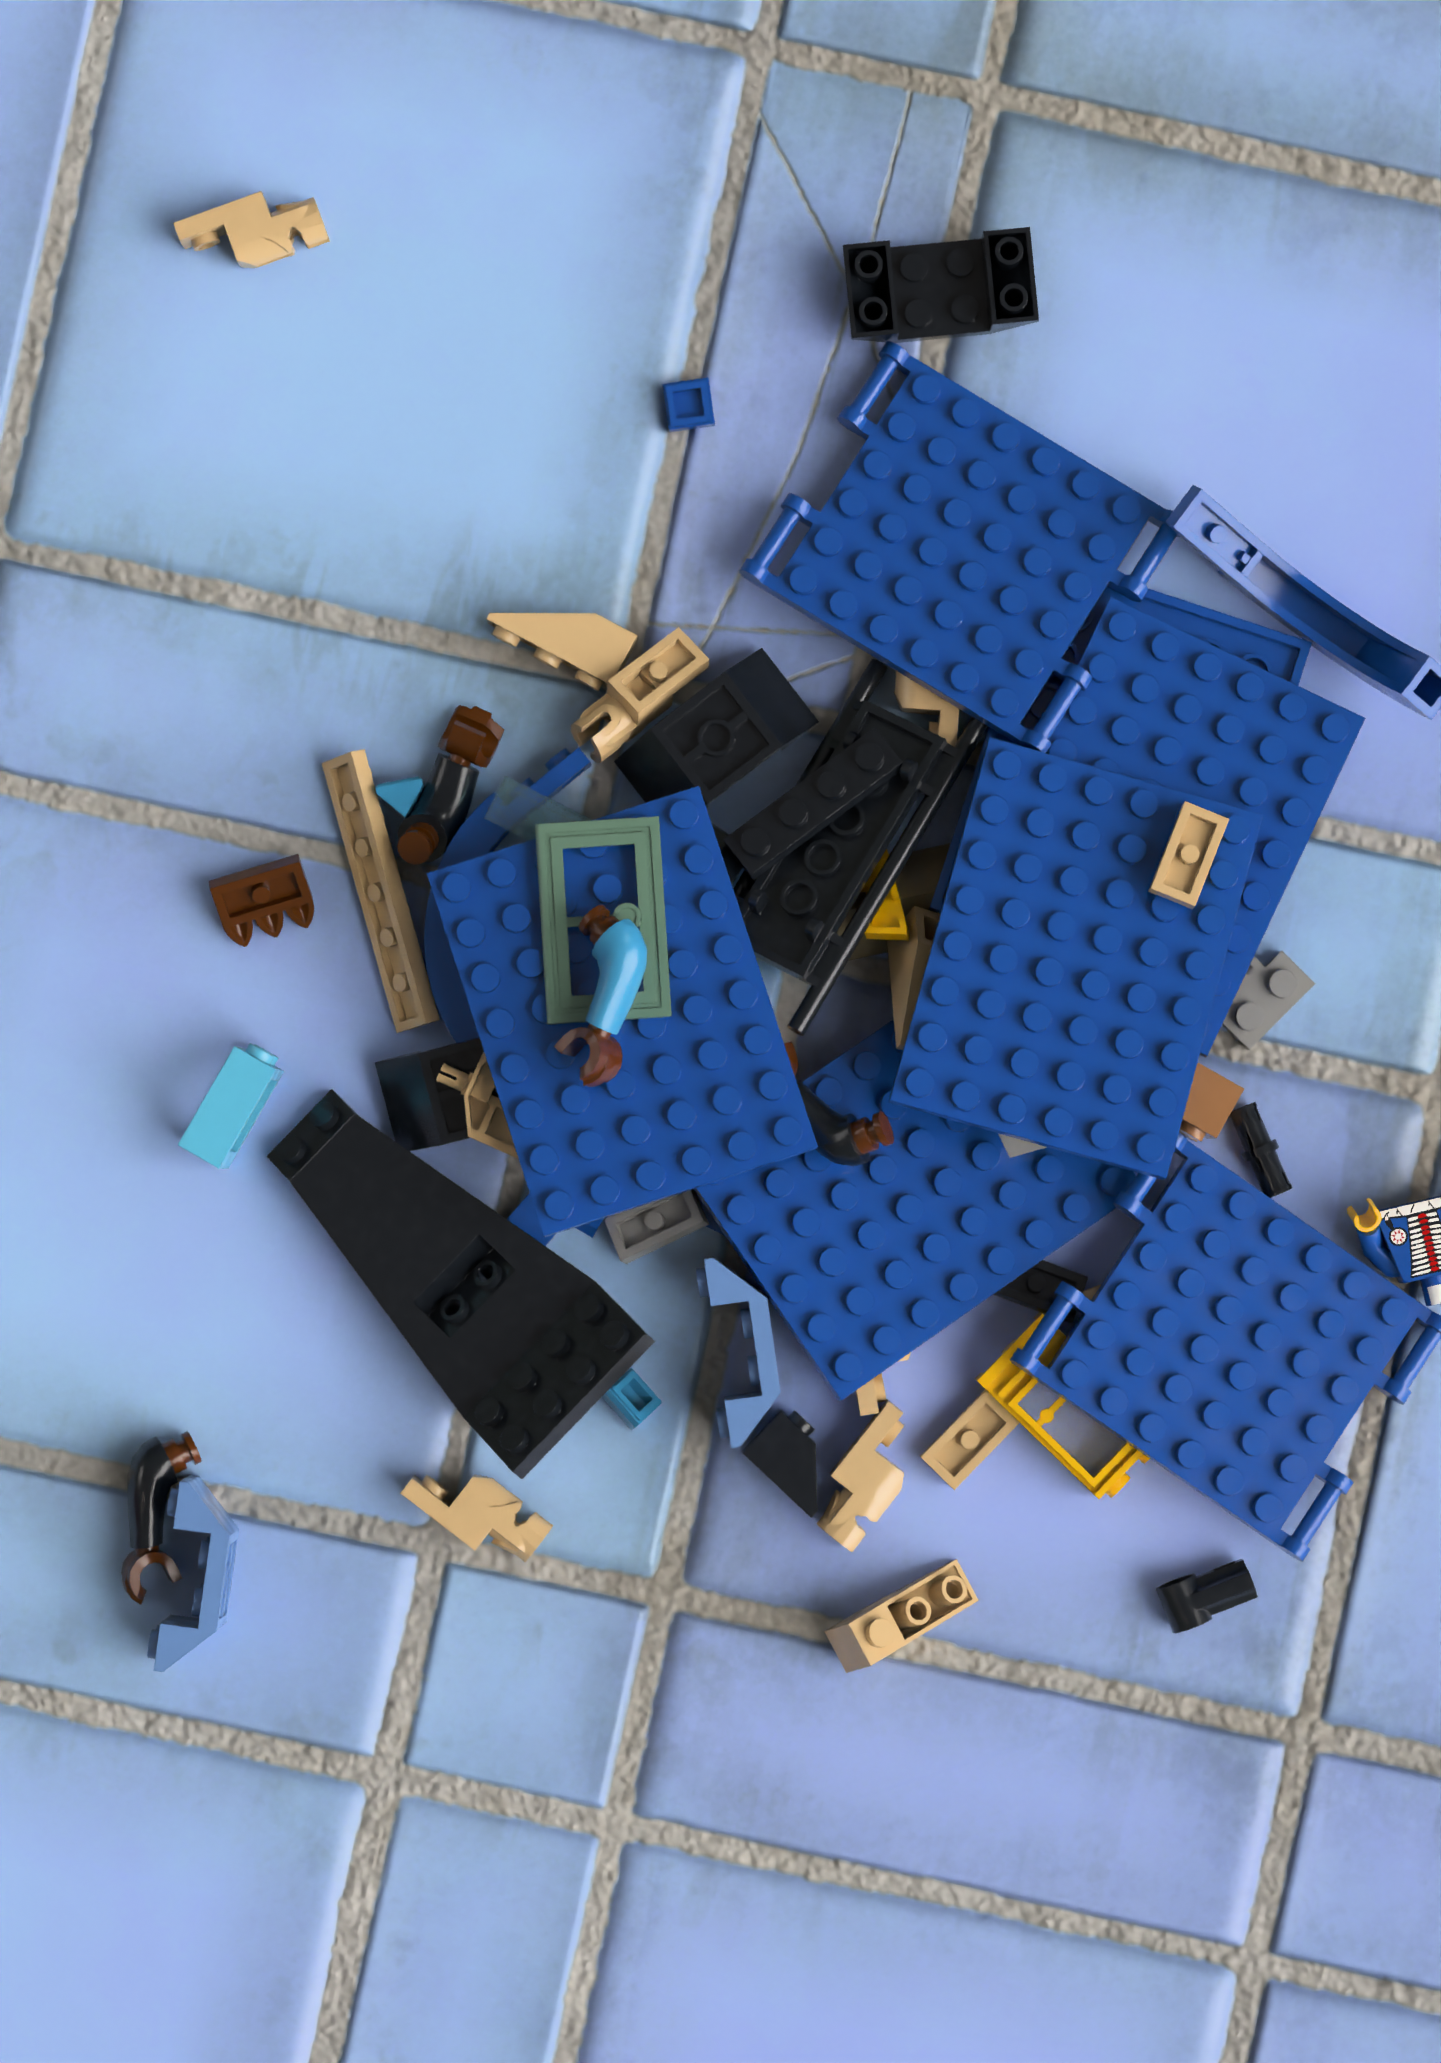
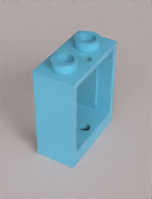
M249 1043L247 1049L234 1046L178 1146L218 1169H229L284 1073L283 1070L275 1066L279 1058L255 1044Z

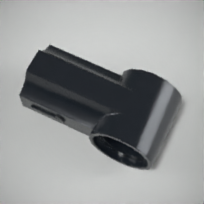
M1243 1559L1227 1563L1198 1576L1195 1574L1186 1575L1156 1588L1173 1633H1180L1210 1621L1212 1619L1211 1615L1258 1597Z

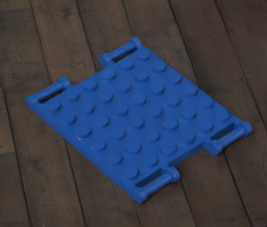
M887 341L879 352L880 361L851 406H844L837 417L844 427L865 439L866 442L821 512L793 493H789L781 504L782 513L753 558L745 560L739 569V573L759 588L1016 744L1047 753L1051 746L1049 739L1069 709L1073 699H1075L1080 689L1085 691L1093 679L1091 674L1085 669L1065 661L1062 657L1107 586L1132 601H1142L1148 591L1147 582L1174 539L1180 537L1165 524V521L1173 511L1161 507L912 357L898 344ZM897 369L907 375V378L878 423L875 424L866 415ZM800 521L810 527L779 577H777L767 569L797 522ZM1149 521L1159 527V530L1132 573L1125 575L1118 568ZM1051 675L1056 676L1063 683L1034 729L1031 730L1022 726V721Z
M1179 1133L1174 1152L1181 1156L1183 1161L1151 1210L1144 1207L1141 1202L1157 1178L1140 1173L1137 1174L1127 1191H1121L1113 1202L1116 1208L1135 1220L1140 1226L1091 1300L1088 1299L1075 1287L1061 1281L1054 1292V1295L1057 1296L1023 1349L1017 1348L1010 1361L1278 1548L1303 1562L1310 1551L1308 1544L1341 1493L1346 1495L1354 1483L1346 1475L1324 1463L1325 1459L1372 1387L1402 1405L1405 1404L1412 1393L1409 1387L1441 1339V1315L1428 1309L1196 1147ZM1073 1308L1081 1316L1046 1367L1038 1359ZM1416 1320L1426 1328L1392 1379L1382 1371ZM1315 1476L1325 1484L1291 1536L1281 1530V1528Z

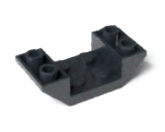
M1030 227L983 231L981 239L898 247H890V240L843 245L852 340L903 343L992 334L1039 322Z
M761 648L723 672L650 728L621 754L614 763L645 803L699 786L706 808H708V804L777 751L780 749L784 750L818 724L819 721L767 653Z
M479 1037L375 1062L395 1142L408 1151L470 1138L467 1133L464 1095H461V1091L436 1082V1079L440 1073L457 1080L456 1077L440 1070L444 1063L467 1074H470V1072L474 1073L484 1052ZM494 1088L492 1095L499 1098L497 1090Z

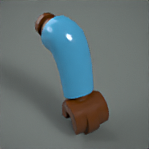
M598 905L591 909L579 924V930L585 936L590 935V941L595 945L592 950V956L597 960L600 971L597 987L585 1021L590 1024L588 1028L578 1027L571 1029L554 1046L561 1054L575 1057L584 1046L589 1044V1059L580 1067V1080H583V1086L595 1087L610 1081L621 1068L623 1058L621 1046L611 1034H618L634 1002L647 964V947L638 927L630 919L619 921L615 916H609L610 911L604 905Z

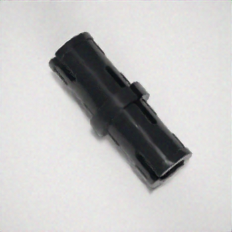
M1256 1102L1232 1111L1229 1118L1232 1120L1245 1151L1241 1155L1244 1162H1250L1262 1192L1271 1198L1293 1188L1276 1153V1149L1279 1148L1276 1139H1270L1257 1109Z

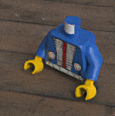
M1441 1195L1380 1210L1368 1198L1366 1201L1369 1204V1208L1366 1213L1359 1216L1352 1205L1349 1206L1347 1214L1356 1226L1363 1255L1386 1277L1396 1278L1399 1283L1420 1280L1426 1306L1440 1304Z

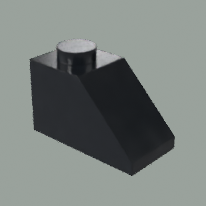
M780 1410L742 1452L812 1518L818 1511L816 1443L809 1435L815 1429L795 1410L789 1416Z

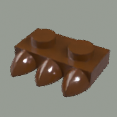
M299 854L209 881V888L226 934L243 947L248 945L252 937V920H255L265 933L274 938L278 937L281 932L284 910L301 927L308 928L312 922L314 915L313 896Z

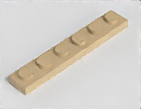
M365 749L351 751L323 762L322 767L396 1033L438 1021L440 1018Z

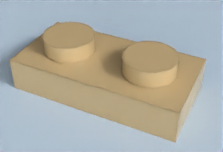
M1185 801L1181 806L1148 892L1193 909L1196 906L1229 819Z
M984 1389L920 1457L955 1490L1020 1422Z

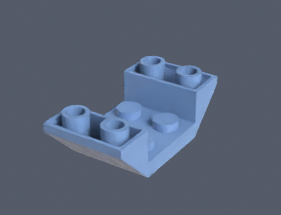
M710 1256L704 1257L705 1267L696 1268L700 1298L709 1296L711 1306L749 1302L748 1309L740 1310L744 1339L754 1338L756 1355L747 1356L751 1386L761 1385V1391L724 1396L725 1407L716 1408L720 1439L730 1437L731 1448L742 1446L780 1395L781 1390L767 1296L716 1257Z
M189 1475L181 1480L179 1485H176V1488H171L167 1507V1516L175 1517L173 1529L211 1534L210 1537H207V1540H202L199 1553L198 1568L206 1569L204 1583H201L200 1588L196 1587L193 1597L192 1616H198L199 1618L170 1615L160 1625H157L156 1630H151L147 1656L148 1658L155 1659L153 1671L164 1672L227 1622L239 1528L200 1476Z

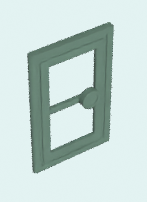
M659 816L535 824L547 1025L587 1022L585 1018L594 996H572L568 927H579L584 916L567 917L563 849L620 845H634L638 907L632 903H622L615 908L613 914L609 915L615 916L619 921L630 919L637 927L640 925V932L647 947V964L643 975L644 991L637 992L625 1020L672 1017Z

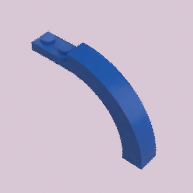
M1192 485L1165 521L1167 526L1219 569L1218 573L1234 587L1299 637L1312 642L1311 646L1393 700L1430 720L1434 718L1441 708V665L1437 661L1386 633L1336 600L1276 554L1203 489Z
M579 747L572 753L567 748H564L545 764L549 772L535 783L530 777L508 794L513 801L507 806L493 792L461 825L448 845L437 870L494 852L504 838L520 823L591 767L590 760ZM430 889L425 915L424 949L431 991L439 1013L455 1042L478 1038L479 1034L432 889Z

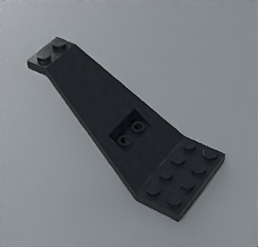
M332 1089L267 1155L270 1161L296 1189L462 1417L508 1468L521 1479L537 1465L655 1342L596 1281L362 1119Z

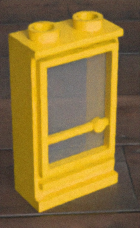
M1039 1312L1033 1318L1035 1321L1016 1340H1012L1001 1352L1002 1355L984 1373L981 1372L975 1380L1098 1499L1105 1493L1112 1498L1129 1481L1130 1477L1125 1472L1138 1459L1145 1464L1150 1458L1010 1361L1017 1348L1023 1349L1044 1317V1314ZM1059 1329L1038 1359L1046 1367L1067 1337Z

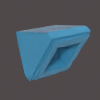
M418 776L377 784L375 790L376 794L383 801L406 818L417 804L425 788V783Z
M632 1368L624 1373L602 1396L631 1430L636 1428L662 1403Z

